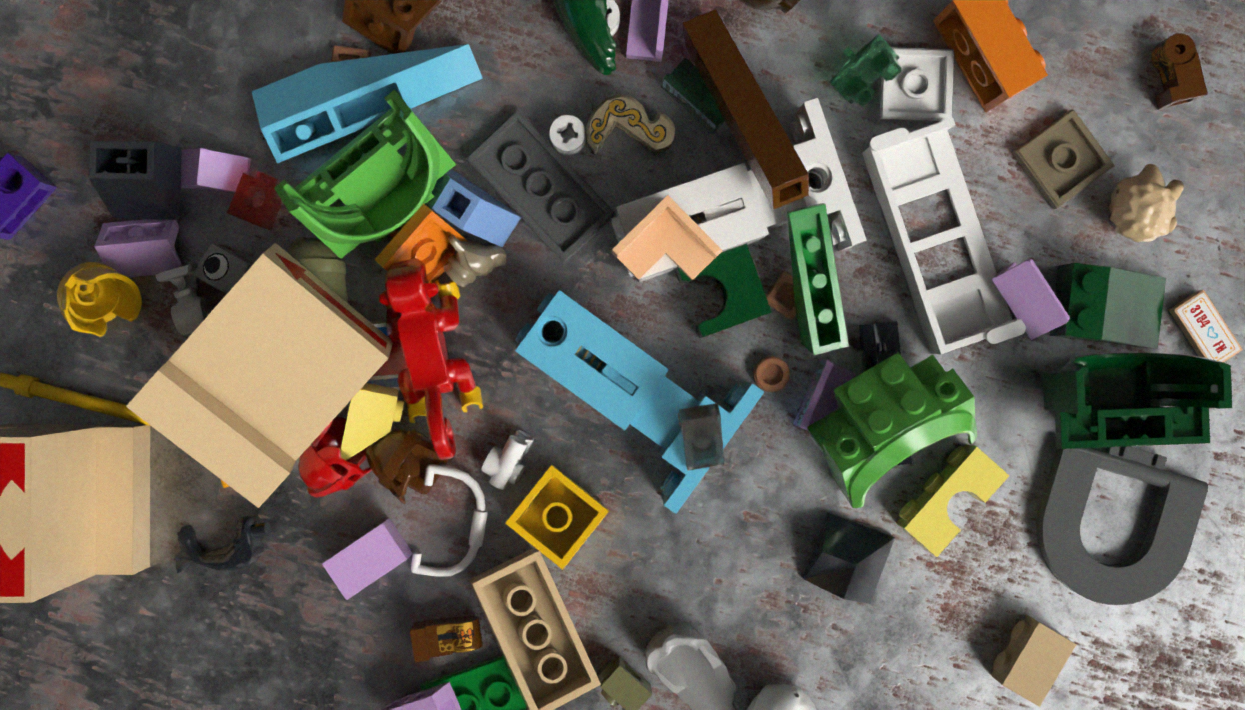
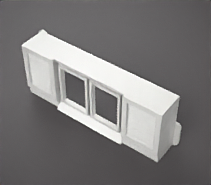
M953 118L910 133L905 128H898L875 136L870 140V147L862 152L911 292L914 307L930 354H944L984 339L991 344H996L1020 336L1026 330L1022 319H1012L1007 302L992 281L997 273L948 133V129L955 125ZM947 189L959 227L910 243L898 206ZM963 236L975 274L927 290L914 253Z

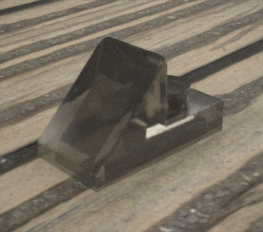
M718 403L679 409L678 420L687 471L724 465L721 415Z

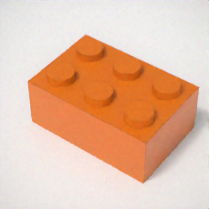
M952 0L933 20L948 48L954 49V59L985 112L990 111L1048 76L1045 70L1044 58L1037 50L1032 48L1026 37V27L1019 18L1013 15L1008 6V0Z

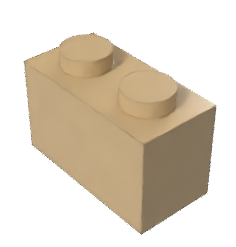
M1026 614L1023 621H1019L1013 628L1011 633L1012 640L1005 652L1002 651L996 657L991 676L1004 687L1040 707L1077 644Z

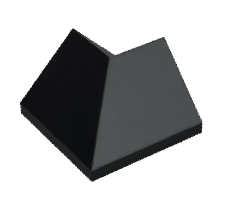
M827 512L803 579L844 600L871 604L895 537Z

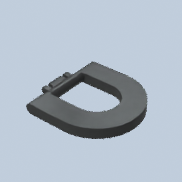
M1132 446L1122 447L1119 455L1120 447H1107L1106 452L1094 448H1057L1040 502L1036 522L1038 546L1044 562L1051 573L1071 591L1091 601L1107 605L1134 604L1161 592L1177 577L1187 560L1208 492V483L1164 470L1165 463L1167 462V457L1155 454L1151 464L1152 452ZM1097 468L1161 487L1142 547L1132 558L1118 564H1102L1097 562L1087 553L1081 540V520Z

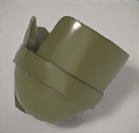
M296 238L289 246L287 253L348 303L345 262L319 238Z

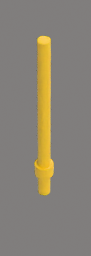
M0 372V387L14 390L16 395L27 398L37 396L150 426L128 409L125 404L41 383L38 378L21 374L18 377Z

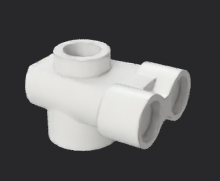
M517 430L515 435L509 436L503 450L497 446L493 447L481 471L491 476L489 481L491 485L504 490L510 483L513 485L517 484L525 470V466L520 463L534 441L533 436L524 431Z

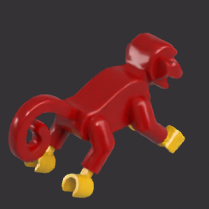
M417 258L395 262L385 274L386 290L378 296V299L387 309V334L392 341L401 343L407 368L401 370L398 374V385L407 403L409 422L414 424L416 416H426L431 442L437 457L441 460L453 458L456 453L455 438L450 420L443 417L441 394L452 392L456 382L460 392L463 412H468L467 406L471 404L479 405V409L483 408L481 389L475 384L469 363L459 357L449 359L443 333L456 329L459 324L457 300L460 297L459 288L453 280L445 284H441L440 279H437L435 283H429L425 264ZM437 293L440 299V308H436L435 304L431 303V297Z

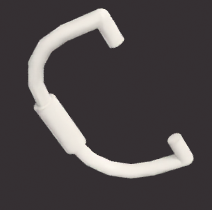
M429 464L426 466L424 485H433L434 474L451 476L464 481L472 489L476 498V509L473 511L468 543L470 548L460 563L445 568L420 565L422 553L413 552L412 573L435 577L452 576L465 570L474 561L479 547L483 546L488 511L485 510V496L479 483L468 473L452 467Z

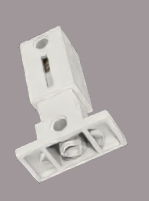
M818 98L804 102L792 117L794 122L790 123L793 138L796 143H800L793 147L809 173V177L816 183V189L809 186V196L773 210L753 171H747L745 163L617 206L616 217L611 218L619 243L669 195L724 252L746 243L749 245L762 240L769 234V229L788 223V211L825 203L832 245L836 244L838 251L855 246L867 239ZM665 254L638 281L642 282L677 270L679 267ZM628 270V273H629L630 277L634 276V275Z

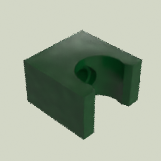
M747 243L721 252L695 277L711 279L718 284L723 293L724 300L722 309L716 317L711 320L701 321L695 326L699 338L772 313ZM677 268L675 272L679 283L691 281L680 268Z

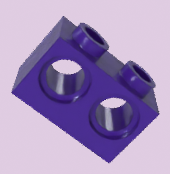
M10 153L0 157V239L11 240L58 188L27 159ZM19 174H21L22 182L21 185L16 189L15 179Z

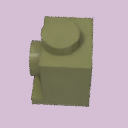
M620 656L613 664L607 661L596 674L601 683L600 687L603 689L601 691L602 696L614 707L620 704L622 710H639L652 695L651 684Z

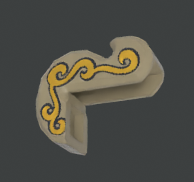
M623 94L605 98L593 109L586 125L588 147L594 155L598 153L615 126L654 154L667 151L671 147L675 136L674 124L668 116L658 112L656 113L655 120L649 121L643 105L634 97Z

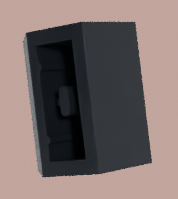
M90 141L89 179L113 218L180 220L182 147L154 141Z

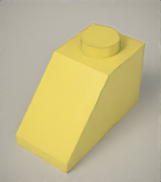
M366 383L351 399L340 450L343 459L348 460L390 433L393 421L400 422L404 401L397 400L399 389Z

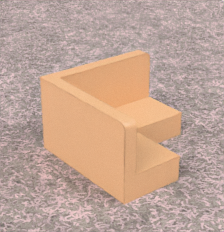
M669 195L612 249V254L638 280L665 254L693 280L722 252V249Z

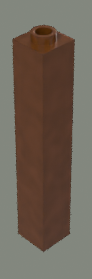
M712 10L683 22L685 46L773 210L809 196V173L717 10Z

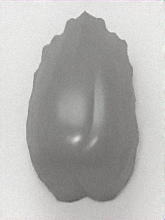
M676 622L668 625L653 636L646 647V667L651 674H655L673 693H676L679 699L688 704L692 710H736L733 702L736 685L730 678L727 667L719 658L714 648L697 630L686 623Z

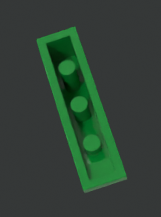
M820 203L788 211L795 311L801 344L813 355L849 347L826 204Z

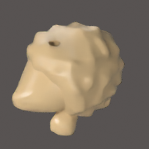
M1147 164L1136 176L1126 177L1121 180L1110 194L1112 201L1109 206L1111 212L1109 220L1116 225V233L1135 242H1151L1160 236L1172 232L1177 224L1175 217L1176 200L1184 189L1183 182L1173 179L1166 186L1162 173L1154 164Z

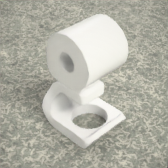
M196 263L156 274L157 281H170L178 288V291L173 292L178 303L171 307L173 323L181 335L193 333L211 313L206 297H198L196 294L199 279L193 275L198 266Z

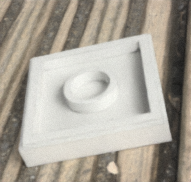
M882 47L880 49L879 69L893 55L897 59L879 76L877 121L939 123L951 119L954 49Z

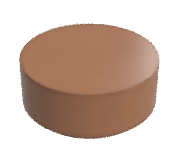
M764 357L756 363L753 369L755 384L767 392L782 390L790 378L788 365L778 357Z

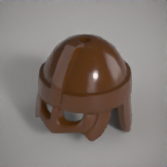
M415 429L412 431L393 430L376 441L375 444H371L365 453L370 468L379 478L378 483L389 490L403 504L406 503L404 495L406 494L407 487L425 495L430 492L440 477L439 474H434L433 485H424L427 465L446 466L449 459L441 460L438 458L431 440Z

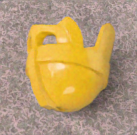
M86 262L75 266L64 275L57 289V302L61 314L71 329L77 332L94 334L101 337L107 331V322L116 316L132 322L138 317L141 310L142 298L134 281L103 263Z

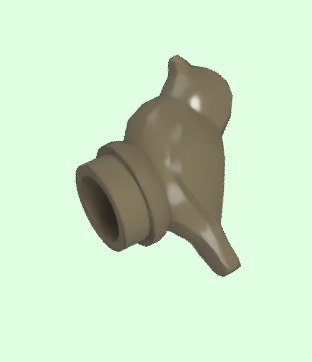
M453 234L448 237V240L455 249V255L449 257L448 263L444 266V271L461 287H465L468 283H473L476 276H486L495 267L506 265V252L503 247L496 244L485 246L476 242L459 241Z

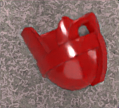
M337 415L302 453L299 459L300 477L308 487V493L313 497H323L333 492L348 490L359 479L372 471L370 467L365 469L359 467L366 459L365 453L368 447L348 460L341 457L340 450L347 419L340 415Z

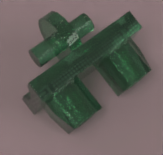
M878 34L856 54L847 47L843 53L849 58V61L829 82L850 104L855 102L864 107L874 98L875 91L870 86L880 76L885 81L893 80L901 72L902 68L897 61L900 57Z

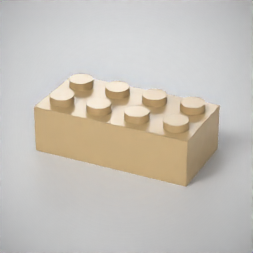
M532 548L468 580L528 710H554L601 685L539 550Z

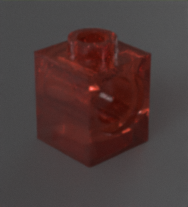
M257 171L255 177L243 173L227 214L259 227L272 230L283 203L274 189L279 179ZM263 190L265 201L261 206L255 208L252 203L253 195L257 191Z

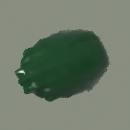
M553 0L561 21L581 53L599 73L611 75L612 71H615L617 68L615 63L616 43L610 34V28L605 19L607 1Z

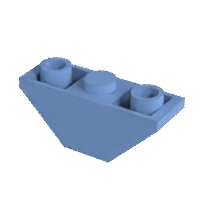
M450 169L437 180L432 192L435 197L427 203L432 210L460 229L500 247L505 245L522 217L453 169Z

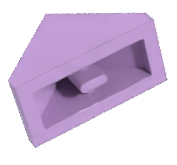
M202 148L182 150L181 188L247 194L251 159Z

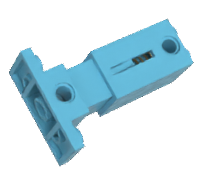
M560 290L555 296L549 292L537 308L541 316L534 325L527 323L516 337L515 341L520 345L515 351L623 430H626L629 424H631L661 446L659 450L661 457L679 469L677 474L671 471L660 487L662 489L661 493H663L661 498L664 506L677 514L764 394V391L753 383L745 381L742 385L734 384L723 400L727 403L724 409L701 393L696 399L665 377L669 369ZM559 322L564 329V334L558 342L552 343L546 338L545 330L550 323ZM696 426L703 427L705 431L703 439L698 443L688 442L689 431Z

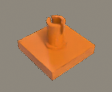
M423 204L410 220L400 227V231L396 230L390 233L393 239L375 258V261L388 271L395 262L417 258L425 264L429 283H435L444 273V266L448 263L449 257L455 255V249L448 240V237L453 234L459 241H469L428 206Z

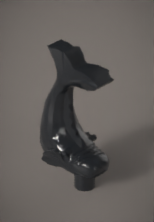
M253 516L241 517L237 522V536L231 541L229 547L205 553L199 547L196 533L191 525L181 527L177 533L181 551L174 558L177 574L185 571L192 563L219 571H236L252 566L264 554V547L260 538L271 535L270 524L268 522L257 524Z

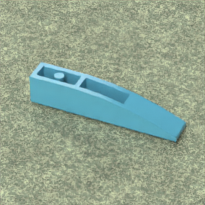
M469 44L322 63L251 92L261 131L276 162L280 163L372 125L392 108L384 97L394 89L411 109L483 79Z

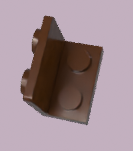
M345 0L342 22L391 54L410 52L415 28L443 0Z

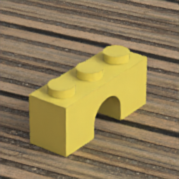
M966 444L964 447H957L948 456L947 462L949 464L940 474L934 473L923 485L925 491L916 501L912 499L906 503L899 512L901 518L896 524L925 550L936 557L961 531L949 519L947 514V505L951 497L958 492L967 491L973 498L986 503L1009 477L1002 468L977 446Z

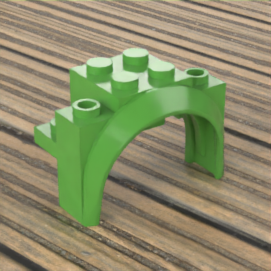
M395 89L384 97L392 108L295 188L285 179L274 188L288 211L340 259L360 243L374 240L379 243L388 234L406 224L423 204L428 203L435 197L432 192L437 180L456 165ZM407 143L405 156H403L398 149ZM337 199H340L346 205L329 207Z
M899 352L834 389L838 409L807 427L809 434L827 459L833 479L852 508L863 507L865 496L874 483L897 464L919 450L955 434L966 433L970 445L978 437L975 421V396L952 368L946 372L934 355L909 367Z

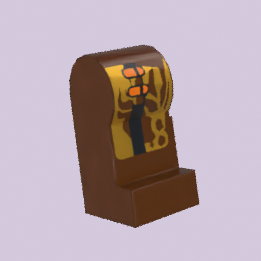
M1176 33L1153 49L1151 60L1154 67L1160 72L1164 90L1155 96L1158 110L1191 103L1208 95L1199 55L1192 38L1183 33Z
M470 615L418 621L410 629L415 662L428 661L432 657L452 655L453 653L470 652L483 647L478 616Z

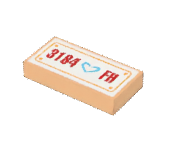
M1204 290L1196 291L1169 309L1172 317L1199 357L1225 362L1243 350Z

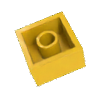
M551 465L505 524L563 570L607 515L609 509L556 466Z

